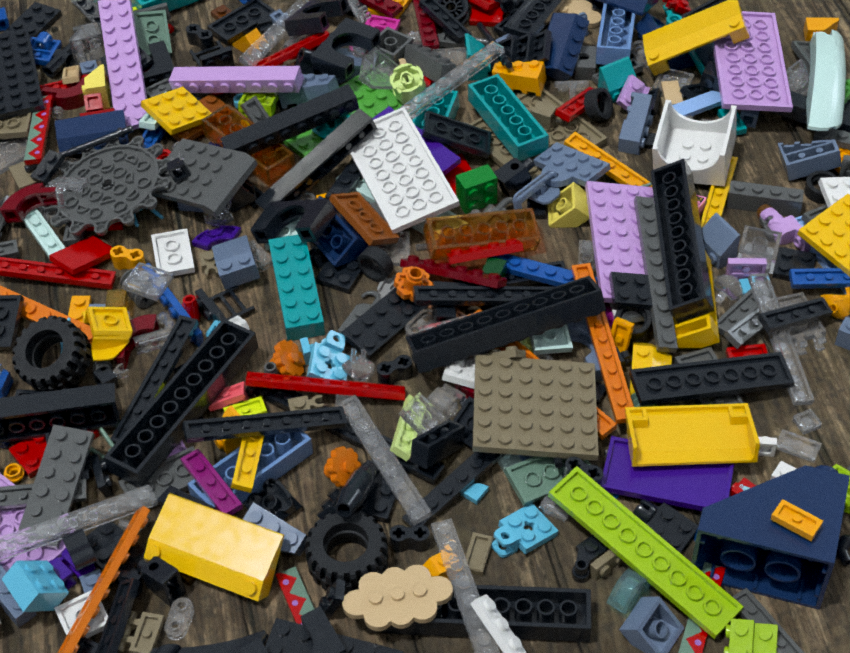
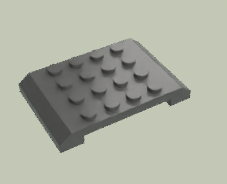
M182 138L167 158L172 160L180 158V160H184L191 171V176L174 182L168 171H165L161 177L170 178L171 186L166 190L157 191L153 197L201 208L205 214L218 217L258 163L253 157L244 152Z

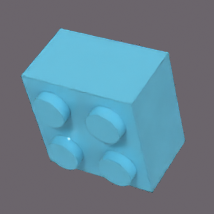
M47 560L16 561L2 578V581L23 612L54 611V608L69 593L64 586V582L57 576L53 566Z

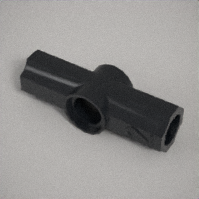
M74 38L65 48L55 50L53 59L42 68L43 72L52 79L64 67H71L74 64L75 57L85 48L84 44L79 39Z

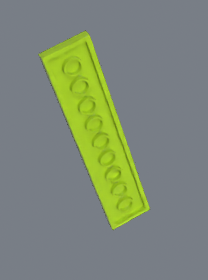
M576 466L549 491V498L712 638L715 639L726 628V625H729L731 619H734L743 609V605L579 467Z

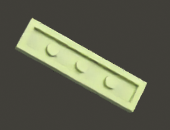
M410 394L405 398L390 448L391 452L405 461L410 459L412 440L417 437L425 409V404Z

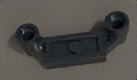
M594 535L576 546L578 554L575 566L572 569V578L577 583H584L589 579V565L609 550Z

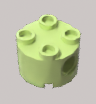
M410 63L401 64L393 70L392 76L390 75L393 94L402 104L416 102L417 99H421L426 83L423 72L418 66H412Z

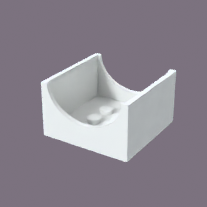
M666 100L652 148L653 170L684 158L692 170L695 184L725 186L736 141L737 106L731 105L729 113L720 119L697 121L678 113L672 106L671 100Z

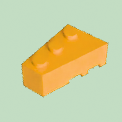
M544 61L511 62V68H506L501 62L495 63L492 76L499 74L512 91L514 89L521 90L523 94L534 92L536 96H541L547 79Z

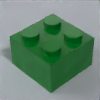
M488 164L456 175V197L465 214L497 204L498 178Z

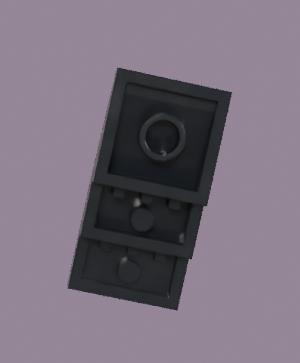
M546 29L536 35L532 32L521 37L512 35L497 42L505 55L510 57L511 62H530L533 60L547 62L550 58L552 32ZM492 47L489 57L491 72L488 74H492L495 63L501 62V59Z

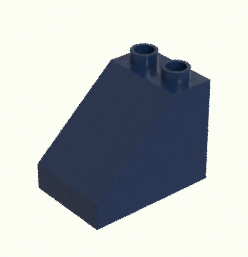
M805 465L704 507L697 530L691 563L701 571L704 562L711 563L712 568L709 578L712 579L716 565L726 568L721 584L723 586L738 590L747 588L754 594L820 610L835 564L850 475L838 473L836 469L826 465L816 467ZM782 499L823 520V524L812 542L770 520L772 513Z

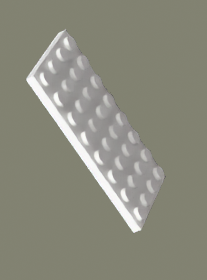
M405 107L374 119L377 130L354 149L350 155L392 233L396 234L460 206L458 198Z

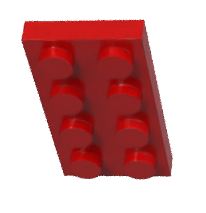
M90 430L94 432V439L100 436L98 430ZM46 437L24 439L8 449L12 457L23 467L30 479L37 475L47 445Z

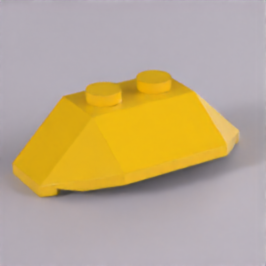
M633 342L631 369L672 364V355L667 352L657 351L654 344ZM631 379L629 387L630 396L635 393Z

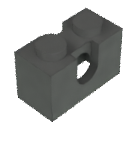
M597 46L581 47L573 71L575 73V80L592 81V75L595 74Z

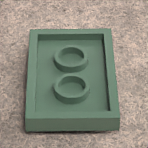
M166 10L134 12L138 45L150 56L148 44L164 40L169 55L172 56Z

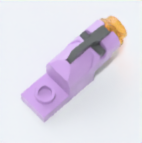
M768 204L758 208L757 217L767 236L774 237L780 245L793 242L800 251H810L811 245L797 235L798 230L802 226L793 215L783 218L782 215Z

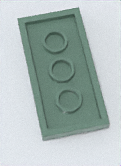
M540 456L531 457L505 468L504 473L523 507L548 497L549 491L563 479L562 472L567 458H562L563 467L561 468L555 467L553 457ZM582 460L585 464L591 465L589 460Z

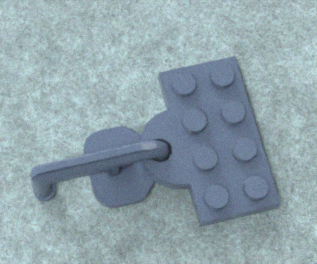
M556 142L533 159L535 166L542 169V174L513 196L512 201L516 221L523 222L526 219L521 204L526 199H531L540 204H550L560 196L559 187L567 186L573 182L585 187L587 181L595 182L610 170V163Z

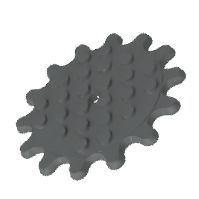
M142 136L134 137L125 145L120 144L119 138L108 141L102 149L90 148L82 151V158L77 162H63L59 169L64 175L58 180L49 181L45 187H57L64 200L61 205L42 206V208L47 212L58 211L50 219L51 225L58 228L66 223H71L69 232L73 236H79L89 227H94L95 233L103 236L107 234L109 227L117 222H122L125 226H132L135 222L134 214L139 212L140 209H155L157 207V199L153 195L157 191L170 188V178L161 177V175L167 171V163L172 161V159H157L163 153L162 144L156 143L149 148H143L144 138Z

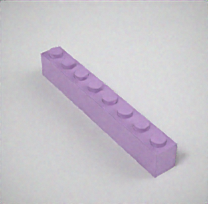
M300 66L174 67L169 83L172 90L184 87L190 93H299L304 77Z

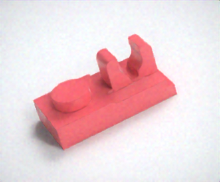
M245 382L225 387L209 406L210 412L222 409L230 404H237L242 400H249L245 391Z

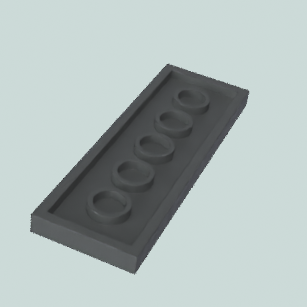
M53 424L15 538L18 542L59 549L95 436L94 432Z

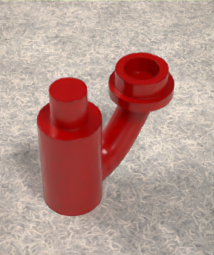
M186 295L182 299V306L189 316L197 319L199 323L201 314L196 297L194 295Z

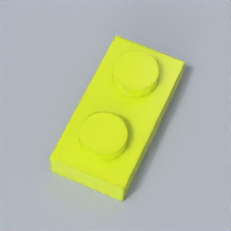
M261 396L232 405L240 415L267 413Z

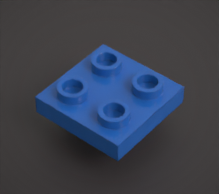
M40 32L38 37L30 38L35 64L46 65L53 59L55 50L62 47L61 40H54L47 32Z

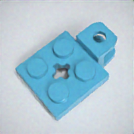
M330 330L326 338L320 343L315 342L312 345L307 377L346 381L350 356L342 353L345 347V336L343 334ZM333 337L338 338L339 341H335ZM325 363H328L329 365H331L332 368L329 369V368H328V365L325 364Z
M531 503L499 520L498 526L500 528L494 532L495 540L491 547L501 558L512 555L518 551V548L524 554H527L558 536L559 530ZM525 526H530V527H532V530H530V529H524V528H525ZM501 545L502 547H506L507 549L502 550L499 548V546Z

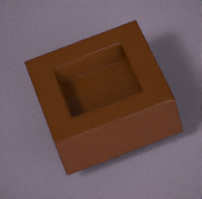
M221 5L211 11V16L218 20L230 13L231 10L225 5Z

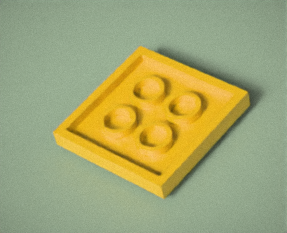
M184 87L141 101V107L170 135L213 120V114Z

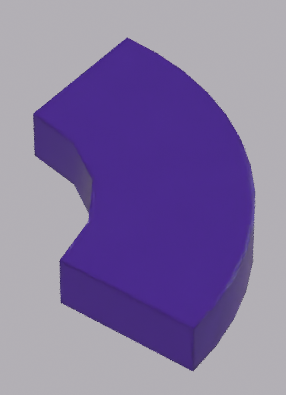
M226 225L219 226V228L210 231L205 230L192 240V246L209 251L212 246L236 239L241 233V228Z

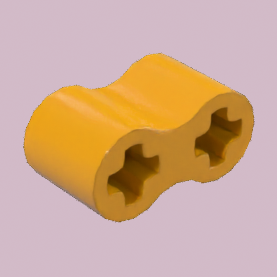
M121 245L114 246L110 250L115 269L130 270L136 268L140 273L144 271L142 265L146 264L142 250L127 249Z

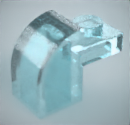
M628 568L618 579L606 603L623 614H627L634 609L640 594L649 590L651 584L647 582L646 578Z

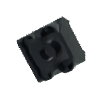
M273 478L267 479L262 485V491L252 493L248 496L247 501L243 503L249 510L254 502L281 520L302 507L280 480L276 481Z

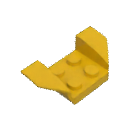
M87 307L86 311H82L84 323L90 324L93 336L91 346L93 361L113 360L128 345L132 337L133 330L126 307Z

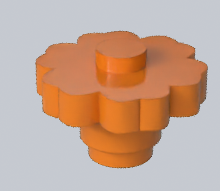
M410 266L404 267L402 272L396 273L393 286L397 288L396 293L402 299L406 300L409 298L414 302L413 286H432L433 282L429 280L430 275L424 269Z
M284 339L274 346L275 353H273V357L269 362H274L279 373L282 375L301 376L304 373L303 365H305L303 353L299 351L298 345L292 340L286 341Z
M341 446L331 451V458L327 459V463L324 466L326 477L331 479V482L336 487H343L352 472L361 466V463L357 461L358 454L352 448Z

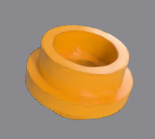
M16 463L9 464L4 470V476L12 483L19 482L25 475L23 467Z

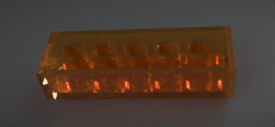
M230 104L224 105L201 120L204 135L219 147H223L220 138L255 124ZM281 143L250 155L258 163L252 173L268 186L278 181L295 166L294 153Z
M533 208L426 218L423 228L429 257L435 261L447 260L446 253H451L453 249L467 250L470 246L474 245L483 247L488 246L487 244L490 242H499L500 244L505 243L507 239L516 238L523 243L524 251L520 252L536 251L541 241Z

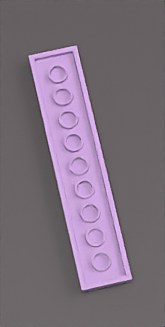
M100 0L98 1L113 108L115 111L124 109L127 127L132 125L135 130L139 128L140 119L147 113L141 107V101L147 99L132 1Z

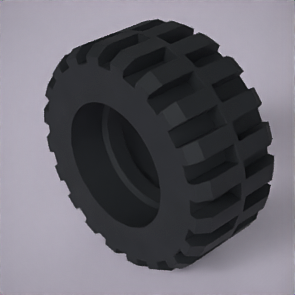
M48 316V319L43 317L39 318L38 322L33 321L27 329L24 328L22 330V335L17 337L15 341L17 345L13 347L12 352L15 355L12 356L15 372L24 382L38 391L71 389V385L75 386L79 383L78 380L85 376V370L89 368L91 363L89 358L92 357V351L90 350L91 344L87 339L88 337L71 321L63 317ZM63 342V350L57 361L48 367L41 368L45 352L52 345Z
M361 511L359 513L354 512L346 518L339 516L337 513L333 515L329 513L324 516L323 520L319 519L314 524L315 528L312 527L309 530L305 541L308 570L310 575L313 576V580L317 584H321L323 589L327 590L336 579L345 581L344 592L347 594L359 589V581L365 574L370 572L383 574L388 566L386 533H384L381 524L377 523L376 519L372 516L367 517V514ZM346 542L357 543L366 549L359 558L347 562L337 561L328 556L331 549Z

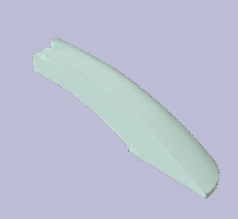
M831 30L830 35L825 32H813L810 42V75L806 99L807 129L828 131L831 128L837 129L842 124L846 87L844 40L840 33L835 30Z

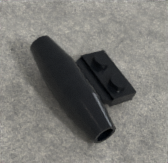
M364 462L352 472L343 487L332 489L327 494L328 498L321 503V509L317 516L323 520L324 516L329 513L331 515L337 513L344 518L353 514L363 504L373 488L377 474L376 465L372 462Z

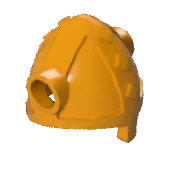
M850 287L845 288L846 295H820L832 309L833 313L831 315L836 319L844 320L846 316L850 315Z

